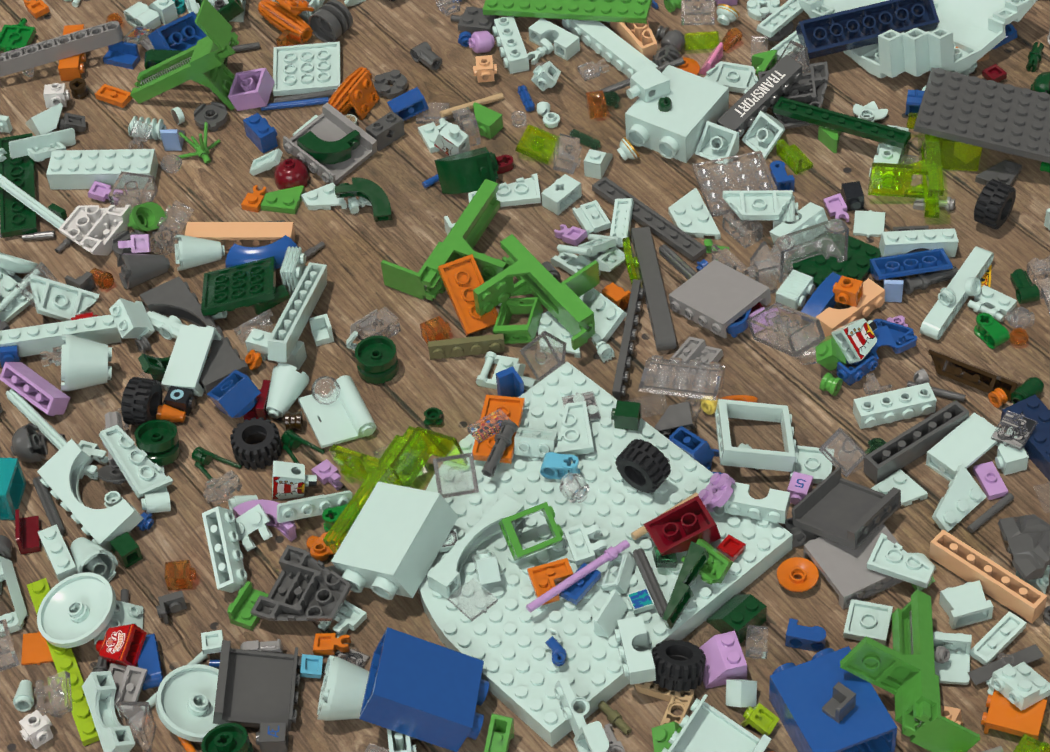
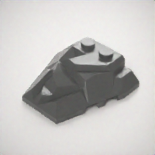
M827 61L810 64L811 72L802 73L801 79L797 83L795 82L789 91L783 93L780 97L822 108L829 81ZM768 71L758 72L759 80ZM774 113L776 119L783 124L785 129L815 125Z
M1035 514L999 519L998 525L1003 539L1009 543L1008 553L1013 554L1014 557L1012 561L1013 567L1024 580L1042 578L1047 565H1050V524Z
M287 545L279 559L282 571L268 597L261 595L258 597L250 612L251 615L269 621H334L352 585L333 570H328L321 561H316L306 550Z

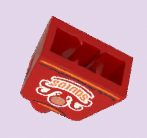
M135 624L109 628L106 631L104 640L96 642V650L99 652V656L109 663L125 667L127 665L136 667L147 632Z

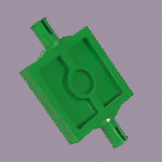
M21 18L19 24L4 25L0 32V51L8 52L30 45L36 34V28L25 26L28 22L26 18Z

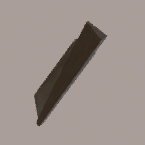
M930 349L928 351L938 374L988 394L996 388H1000L1006 393L1010 402H1012L1011 394L1022 385L1020 382Z

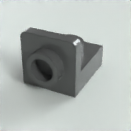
M64 113L63 119L59 121L58 128L61 130L73 128L75 131L84 132L86 128L85 116Z
M182 591L158 597L160 605L156 606L159 618L163 617L165 624L169 623L167 614L187 609Z

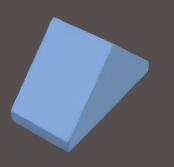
M160 130L165 151H182L184 139L179 135V132L185 135L184 130Z
M883 279L885 302L902 303L904 280Z

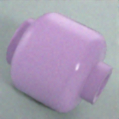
M476 31L469 38V47L475 53L490 52L495 44L493 35L488 31Z

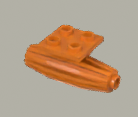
M262 0L259 2V13L272 26L299 41L307 42L310 39L313 30L299 16L302 11H314L309 2L305 0H276L277 2Z
M359 67L341 83L330 97L328 103L343 115H346L354 108L359 119L363 120L380 99L372 82V73L367 68Z

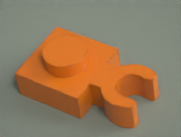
M24 0L28 12L36 19L50 12L49 7L42 0Z
M255 185L253 193H247L241 204L242 210L258 213L264 196L267 193L266 187L264 186L259 191L258 185Z
M336 633L315 634L314 655H335V650H340L344 653L349 652V645L345 643H351L350 635H342L337 638Z

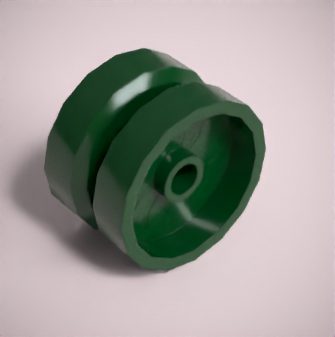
M379 335L370 336L357 344L355 358L358 374L362 380L371 384H382L392 380L397 375L399 370L396 345L391 339Z
M152 420L141 424L134 433L136 446L143 450L154 464L166 466L179 458L181 452L177 426L167 420Z
M224 723L216 726L204 736L201 743L202 752H255L246 729L236 723Z

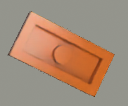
M104 84L95 93L97 100L124 108L133 99L130 95L131 92Z

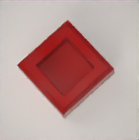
M728 535L717 546V550L733 562L746 549L745 543L731 535Z

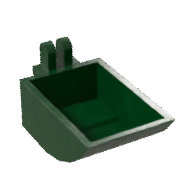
M486 147L434 160L443 194L478 191L485 179L496 182L498 179L497 171L499 169L495 153H489Z

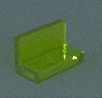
M718 31L684 34L685 51L715 49L719 44Z
M784 139L777 141L776 154L795 175L813 167V163L795 144L789 146Z

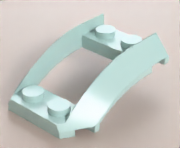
M1 556L0 582L6 580L15 611L0 616V637L21 630L25 624L24 619L28 616L11 560Z

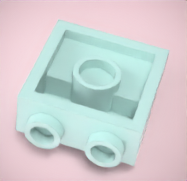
M1025 662L1014 667L1007 664L993 672L991 686L1021 711L1050 695V683Z

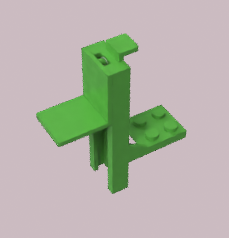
M513 234L500 241L501 248L510 256L502 258V261L507 263V268L473 290L476 312L482 316L492 311L500 303L507 301L511 296L533 294L539 298L540 303L573 336L571 343L574 350L587 343L588 339L595 334L594 312L579 297L600 283L599 263L594 260L560 283ZM514 276L519 280V281H518L517 283H515V284H514V282H513V277H514Z

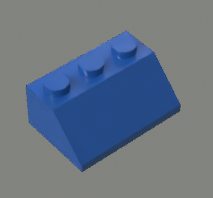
M193 11L156 29L148 35V38L156 50L185 51L195 46L198 40L207 35L195 24L197 16Z

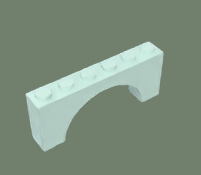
M71 439L37 471L42 477L40 481L47 488L51 487L50 493L57 500H62L60 505L67 512L71 511L73 513L71 518L77 524L81 523L83 525L82 531L87 536L94 538L92 542L110 551L112 549L110 541L125 532L129 533L144 518L125 499L105 509H92L83 504L79 494V478L84 466L91 458L80 445Z

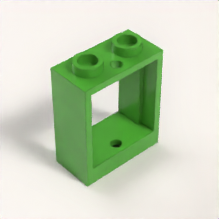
M508 298L507 301L501 304L493 333H503L504 344L533 343L543 313L539 298ZM530 314L526 325H509L512 315Z
M547 502L504 518L498 523L514 561L556 545L563 540L562 528L560 525H556L554 520L555 512L552 506H548ZM542 511L553 538L523 550L512 522Z

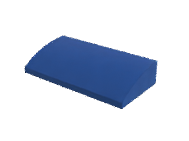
M943 248L870 259V273L876 280L953 269V265Z

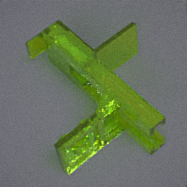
M918 113L908 114L907 128L914 129ZM919 133L918 162L909 165L872 162L868 195L923 198L924 217L939 218L938 193L939 196L944 194L942 169L978 171L982 147ZM913 174L921 175L920 185L911 186Z

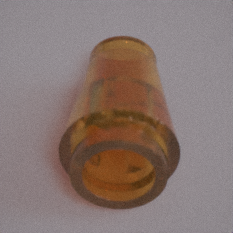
M733 27L727 31L721 41L724 52H727L742 40L743 35L739 29Z
M93 268L90 271L99 288L109 289L113 286L114 278L111 273L97 268Z

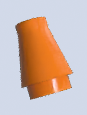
M166 404L158 406L156 420L184 423L186 412Z

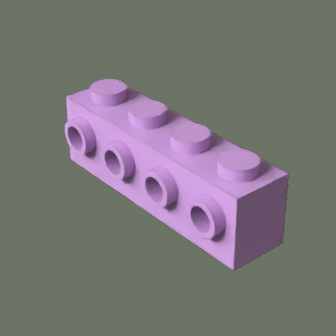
M5 362L0 374L2 382L49 416L63 415L70 400L69 396L22 362Z

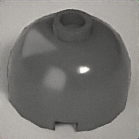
M33 423L20 427L13 434L11 442L13 455L27 463L39 462L46 458L44 454H48L43 434L38 435L36 430H39V428Z

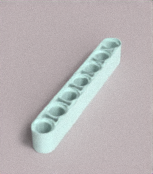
M977 246L972 250L947 286V288L955 292L956 301L945 306L938 300L922 322L920 334L935 340L941 338L969 297L965 291L966 280L969 277H977L979 280L983 277L993 261V252Z

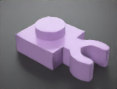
M94 181L88 191V198L102 202L109 199L110 202L115 204L118 203V197L122 196L121 190H111V185Z
M841 193L823 199L830 217L835 216V223L838 226L840 225V218H844L847 223L849 222V215L846 212L847 206Z
M561 224L560 231L554 230L556 238H562L563 242L577 246L588 237L586 230L575 226L569 229L566 225Z

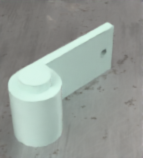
M160 466L162 468L161 471L164 473V467ZM167 486L150 494H144V498L141 499L142 511L146 510L147 514L171 511Z

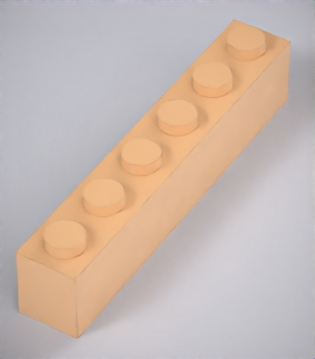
M187 222L184 235L219 241L221 245H224L225 250H230L234 243L245 247H261L274 243L285 235L295 242L296 233L293 222Z
M942 530L930 542L929 557L967 582L980 580L985 594L1033 624L1044 612L1047 595L950 533Z

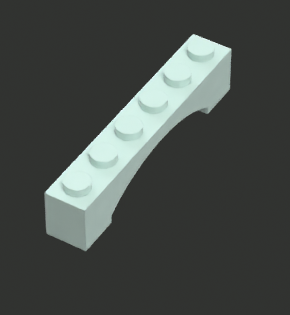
M506 494L499 500H496L492 508L487 513H484L474 526L468 529L467 534L461 540H458L448 553L442 556L441 561L435 567L428 571L429 588L449 599L461 586L460 572L471 553L484 541L502 532L498 523L504 518L524 511V505ZM524 518L512 522L514 529L524 520Z

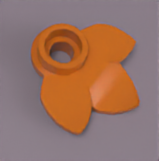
M325 532L320 537L310 536L307 539L306 545L310 549V555L316 561H325L329 555L336 554L342 543H337L338 535L335 532Z

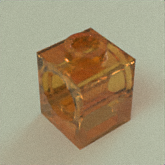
M603 90L587 92L586 105L590 119L607 117V106Z
M441 316L420 324L421 336L427 345L428 341L450 339V325L447 321L444 322Z
M190 560L165 562V582L168 591L193 588V580H196V570L192 568Z

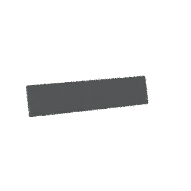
M1035 644L968 672V675L974 684L977 685L989 680L994 671L1007 664H1010L1012 667L1022 662L1028 664L1044 657V655Z

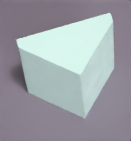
M707 121L695 154L727 166L739 151V132Z

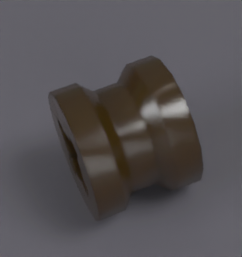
M76 78L69 83L74 99H83L88 95L84 79Z
M297 411L296 413L285 412L286 431L303 429L302 411Z

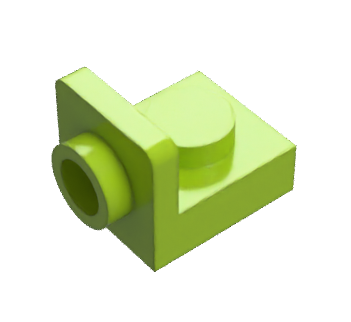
M758 703L753 708L749 706L742 715L745 719L741 725L745 727L750 724L762 735L769 736L780 718L761 703Z

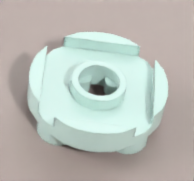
M749 0L747 2V13L752 19L762 21L766 14L773 13L780 7V0Z

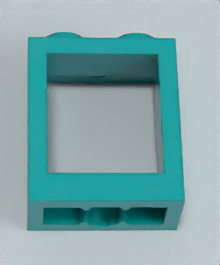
M0 458V519L15 520V510L19 508L26 486V480L18 458Z

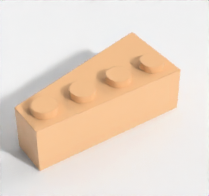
M648 20L647 24L610 22V27L619 37L649 60H653V56L656 55L657 42L652 30L649 28Z

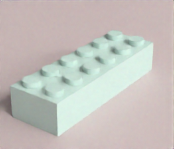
M155 149L52 151L46 176L51 190L90 189L94 181L111 185V189L154 188L158 160Z

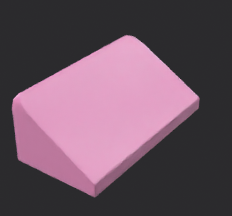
M722 42L711 52L700 69L699 74L706 75L708 70L714 68L723 57Z

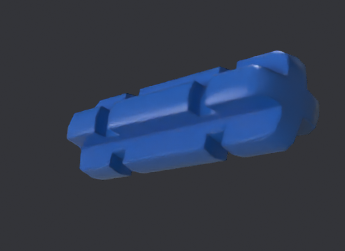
M525 85L519 86L517 88L526 111H534L535 104L529 91H527V87Z

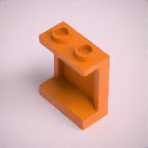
M994 689L993 695L988 694L986 707L989 708L988 713L983 712L981 725L985 726L984 734H988L989 729H994L1028 738L1027 746L1036 748L1047 700L1042 699L1021 711L999 691Z

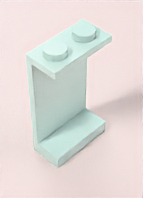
M193 324L189 326L181 325L161 383L167 392L170 386L192 389L194 396L202 397L204 389L198 382L212 341L222 339L216 328L212 326L199 327Z
M974 412L927 452L926 465L948 481L953 480L959 465L963 464L967 469L994 445L999 447L1001 440L992 437L999 428Z

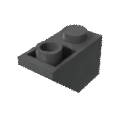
M689 401L669 405L654 428L666 438L670 437L679 426H683L689 431L696 429L693 409Z

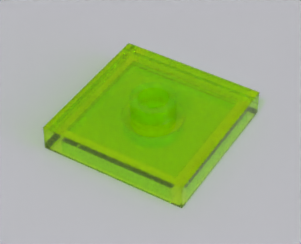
M528 124L515 151L548 164L559 143L560 137Z
M629 237L623 238L622 242L626 266L632 284L633 279L639 280L637 272L639 262L637 256L634 257Z

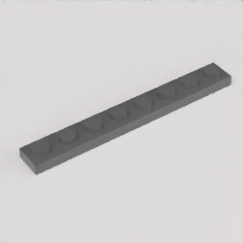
M603 177L592 185V191L612 205H614L615 199L633 198L632 219L643 227L649 226L653 234L694 262L706 253L704 245L607 177Z
M633 279L612 390V396L618 401H621L622 397L626 396V386L624 383H628L629 371H627V368H631V357L629 356L633 354L634 343H632V340H636L637 330L634 328L639 324L637 312H641L642 302L640 299H643L644 296L641 280Z

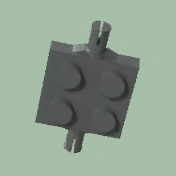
M467 7L461 16L452 14L451 21L459 22L458 31L473 33L476 31H488L491 33L494 19H498L499 16L483 15L481 8Z

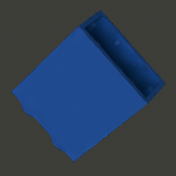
M387 627L373 653L359 719L458 752L465 739L468 737L476 740L482 728L484 715L475 711L476 705L481 706L484 703L489 689V681L481 679L484 661Z
M849 646L834 651L832 648L823 649L817 652L810 661L797 666L794 663H785L776 668L773 674L770 675L769 701L798 752H895L897 726L870 682L840 668V661L851 651ZM838 682L856 693L855 707L839 723L822 712V707L832 698L833 687Z

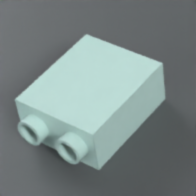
M668 65L662 73L670 79V93L661 97L665 98L666 96L671 99L672 109L668 112H662L658 109V101L661 97L649 102H644L638 98L625 113L626 139L635 146H644L659 152L665 158H674L687 163L696 152L706 122L709 121L717 124V120L729 109V87Z
M377 482L331 562L341 572L342 578L352 585L350 590L353 592L361 593L365 587L370 588L375 594L387 600H392L395 594L413 598L456 523L458 515L440 493Z

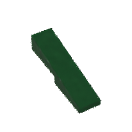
M692 541L662 618L669 629H672L694 596L690 586L709 559L706 548Z

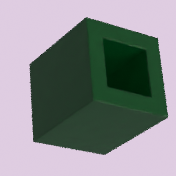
M617 400L616 408H612L611 420H614L615 428L638 431L641 419V403Z
M128 532L110 541L113 554L125 569L143 559L138 544Z

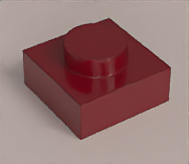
M994 64L982 70V76L986 80H993L998 83L1007 78V72L997 64Z

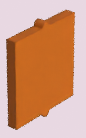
M40 631L23 634L21 665H40L41 663L54 662L46 639Z

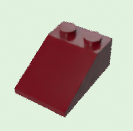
M699 496L643 524L661 556L688 551L691 541L696 543L698 539H703L711 544L721 538L715 521Z

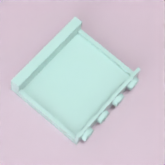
M705 694L701 700L696 698L690 707V710L693 712L690 717L685 715L679 724L682 727L679 733L675 731L668 741L671 744L670 748L666 749L664 747L662 752H764L771 738L764 734L759 739L706 703L705 699L708 695Z

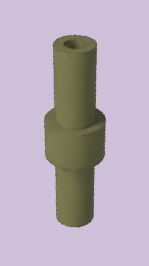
M601 701L598 704V707L613 726L616 725L625 735L631 733L632 729L623 721L622 715L617 710H613L605 701Z

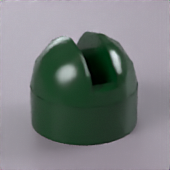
M666 96L665 98L661 97L658 101V109L662 112L670 111L672 109L671 99Z

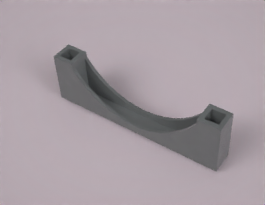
M176 277L140 294L141 302L146 312L154 311L166 317L173 315L199 327L212 326L222 336L221 340L212 341L209 358L199 379V384L204 389L207 398H209L207 393L235 369L247 375L249 370L245 360L241 361L236 349H232L229 339L227 337L224 338L221 328L215 326L213 317L210 315L203 316L201 304L198 303L196 294L190 292L187 282H183L180 277Z

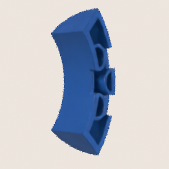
M286 235L274 243L261 247H245L234 243L226 257V268L272 256L276 260V269L281 268L287 247L293 246L295 248L297 244Z

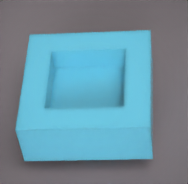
M302 654L300 677L321 679L323 656Z

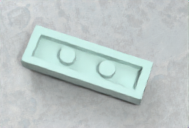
M1009 611L970 650V656L983 665L991 663L1026 628L1027 622Z

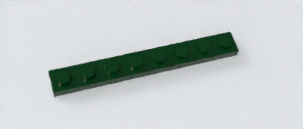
M780 97L773 107V113L902 149L905 148L911 139V132L783 97Z

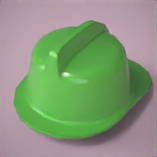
M146 202L133 207L127 226L141 232L155 230L164 225L166 215L162 207L157 203Z

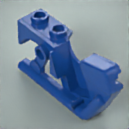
M882 319L873 320L877 325V329L873 332L877 338V343L865 356L866 359L850 364L857 366L855 369L853 367L846 368L839 361L837 363L836 375L842 378L849 386L856 381H860L864 375L875 370L878 366L879 358L876 351L879 347L890 346L895 354L915 347L917 336L914 335L913 329Z

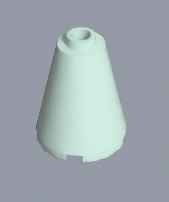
M181 234L175 235V239H178V244H175L176 264H180L177 267L178 271L221 260L222 256H225L224 245H221L219 241Z
M278 363L277 366H274L266 411L270 417L278 419L283 417L285 412L290 409L310 381L309 376L305 372L299 373L296 371L297 367L285 363Z
M85 537L77 538L72 542L70 549L78 573H96L110 582L116 574V565L118 566V561L114 554Z

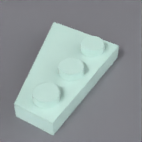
M586 401L567 403L554 453L577 455L594 452Z
M963 464L958 466L957 473L954 479L950 481L945 496L941 498L932 515V519L941 531L949 532L987 497Z
M882 532L867 562V569L924 588L928 587L934 573V567L916 555H910L904 551L903 546L897 542L894 544L889 541Z

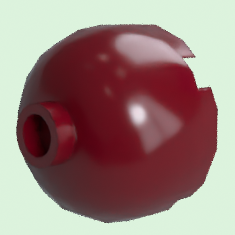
M295 158L281 161L274 171L275 184L279 190L297 186H304L305 188L310 179L306 165Z

